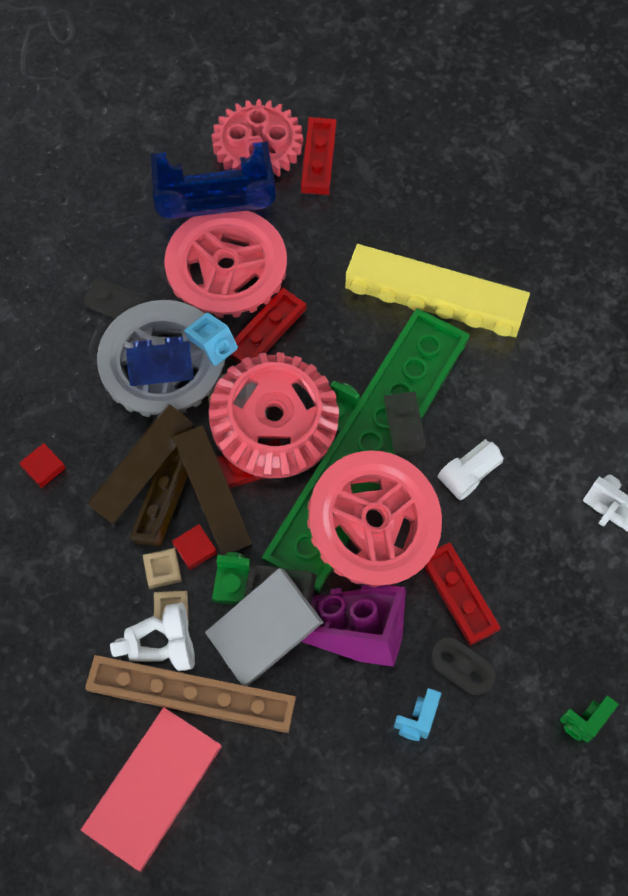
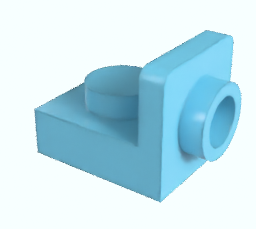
M208 312L184 330L188 340L204 350L209 361L214 366H217L238 349L228 326Z
M428 688L425 698L418 696L412 714L413 717L418 718V722L397 715L394 728L400 730L399 734L414 741H419L420 737L427 739L441 692Z

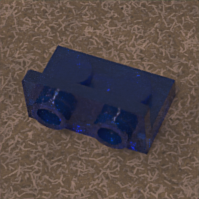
M183 337L164 338L165 344L153 346L152 340L134 341L133 348H126L130 387L194 380L191 343L184 342Z

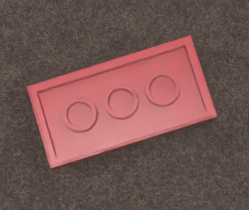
M163 707L81 828V831L141 872L222 748L221 744Z

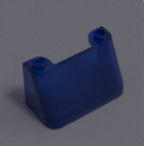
M268 142L253 143L252 154L248 158L240 157L241 170L184 176L182 163L176 164V166L172 165L167 160L166 153L151 154L153 199L157 213L166 219H176L268 208L273 204L276 197Z

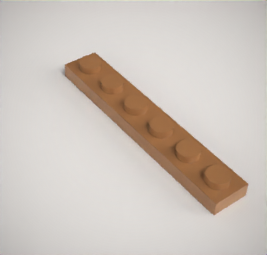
M94 655L85 687L88 692L289 733L296 696Z

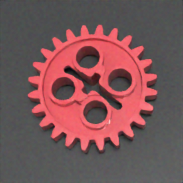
M257 99L256 105H251L249 100H246V107L242 108L239 104H235V112L226 109V117H218L219 124L214 125V134H212L214 154H217L218 163L223 162L225 171L232 168L233 176L242 172L244 180L249 175H254L255 181L259 180L260 175H264L267 180H270V173L273 172L280 177V169L283 168L289 171L290 163L296 164L297 155L302 154V126L298 125L297 117L291 118L290 109L282 112V104L273 108L271 100L265 106L261 104L260 99Z

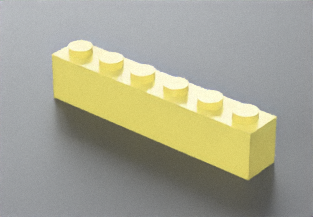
M361 244L356 245L346 272L345 288L350 289L356 294L374 296L387 303L395 302L408 306L414 311L418 308L422 311L436 314L442 319L457 320L473 328L481 327L494 331L501 336H512L515 338L530 295L526 291Z

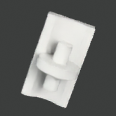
M611 474L605 478L599 476L583 501L603 515L598 524L604 527L611 520L619 527L628 531V495L619 490L622 486L620 480Z

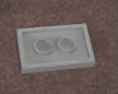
M279 568L205 633L241 685L249 686L319 627L323 621L286 571Z

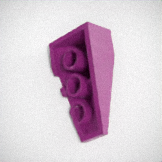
M364 584L361 585L360 590L342 592V588L330 589L331 594L312 596L308 592L302 593L323 623L301 642L360 662L394 667L403 637L405 587L390 585L369 587V585Z

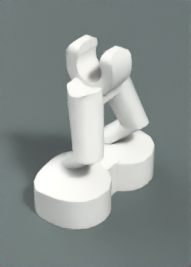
M181 602L166 605L162 621L152 616L126 628L124 637L118 638L110 644L111 654L114 657L128 654L131 662H163L169 658L177 671L192 669L195 664V654L192 640L189 637L188 617L184 604ZM155 629L164 633L169 639L168 644L160 649L143 647L140 644V639Z

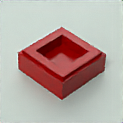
M45 443L19 463L40 488L44 487L66 468L64 463Z
M200 524L172 540L173 546L189 571L217 554L216 548Z

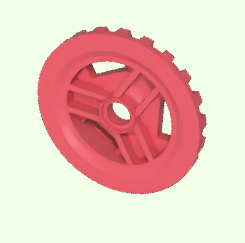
M218 208L195 215L175 231L165 252L166 276L176 297L181 298L184 303L199 309L204 314L207 312L215 314L216 318H223L227 314L239 317L242 312L249 310L252 313L256 311L257 306L262 303L266 305L271 301V296L274 293H278L281 283L285 280L287 252L279 232L263 217L243 209ZM227 242L240 243V244L245 245L246 247L239 246V245H235V244H231V243H227ZM223 258H230L235 263L230 268H222L218 265V262ZM199 263L204 284L197 285L192 280L190 272L192 264ZM255 276L258 278L257 282L251 287L236 293Z
M277 352L276 355L259 353L258 357L242 359L240 364L235 367L231 366L225 376L219 379L210 399L209 424L218 449L237 468L259 477L284 478L308 470L327 453L333 443L338 427L339 407H337L336 394L329 386L328 379L325 375L322 376L314 365L302 362V358L294 356V358L285 356V353ZM251 382L257 385L243 408L234 405L236 397L245 386ZM297 383L304 388L311 397L314 407L306 410L292 385ZM275 406L280 408L283 412V417L278 421L269 420L265 416V411L269 407ZM258 438L290 439V444L267 446L258 443Z
M383 451L356 452L332 464L315 484L307 508L309 510L307 524L312 534L311 541L314 547H317L319 550L320 558L324 563H328L335 569L334 572L339 576H345L351 580L350 582L366 584L369 587L389 586L412 577L424 568L432 558L441 536V507L429 480L417 467L407 460ZM373 482L380 484L381 490L352 493L350 484ZM369 510H376L382 515L383 522L380 527H373L367 522L366 514ZM405 518L409 520V533L405 545L401 549L394 545ZM340 526L360 552L357 555L344 546L336 533V527Z

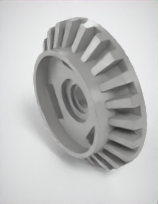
M156 300L136 305L119 315L104 332L97 353L98 372L106 391L110 393L112 399L124 405L126 410L140 412L142 416L150 417L151 414L159 415L167 404H171L182 414L186 413L187 408L191 406L196 408L202 404V399L214 392V387L219 379L222 378V370L225 367V359L217 366H214L209 361L205 351L188 340L184 332L187 327L202 317L204 313L186 303L173 300ZM172 334L182 338L157 337L155 335ZM159 353H166L170 356V360L166 364L158 365L153 362L154 357ZM133 362L142 384L134 386L129 382L124 370L125 364ZM193 368L198 370L195 377L188 384L180 389H176Z

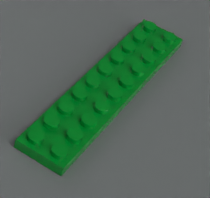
M416 308L263 554L262 561L277 570L282 568L291 578L318 593L321 591L333 568L328 563H324L320 558L321 554L311 541L312 534L307 524L309 518L308 502L311 499L315 484L332 464L356 452L383 451L400 457L469 341V333ZM373 482L350 484L352 493L381 489L380 484ZM338 526L335 528L336 533L344 546L347 547L350 538Z

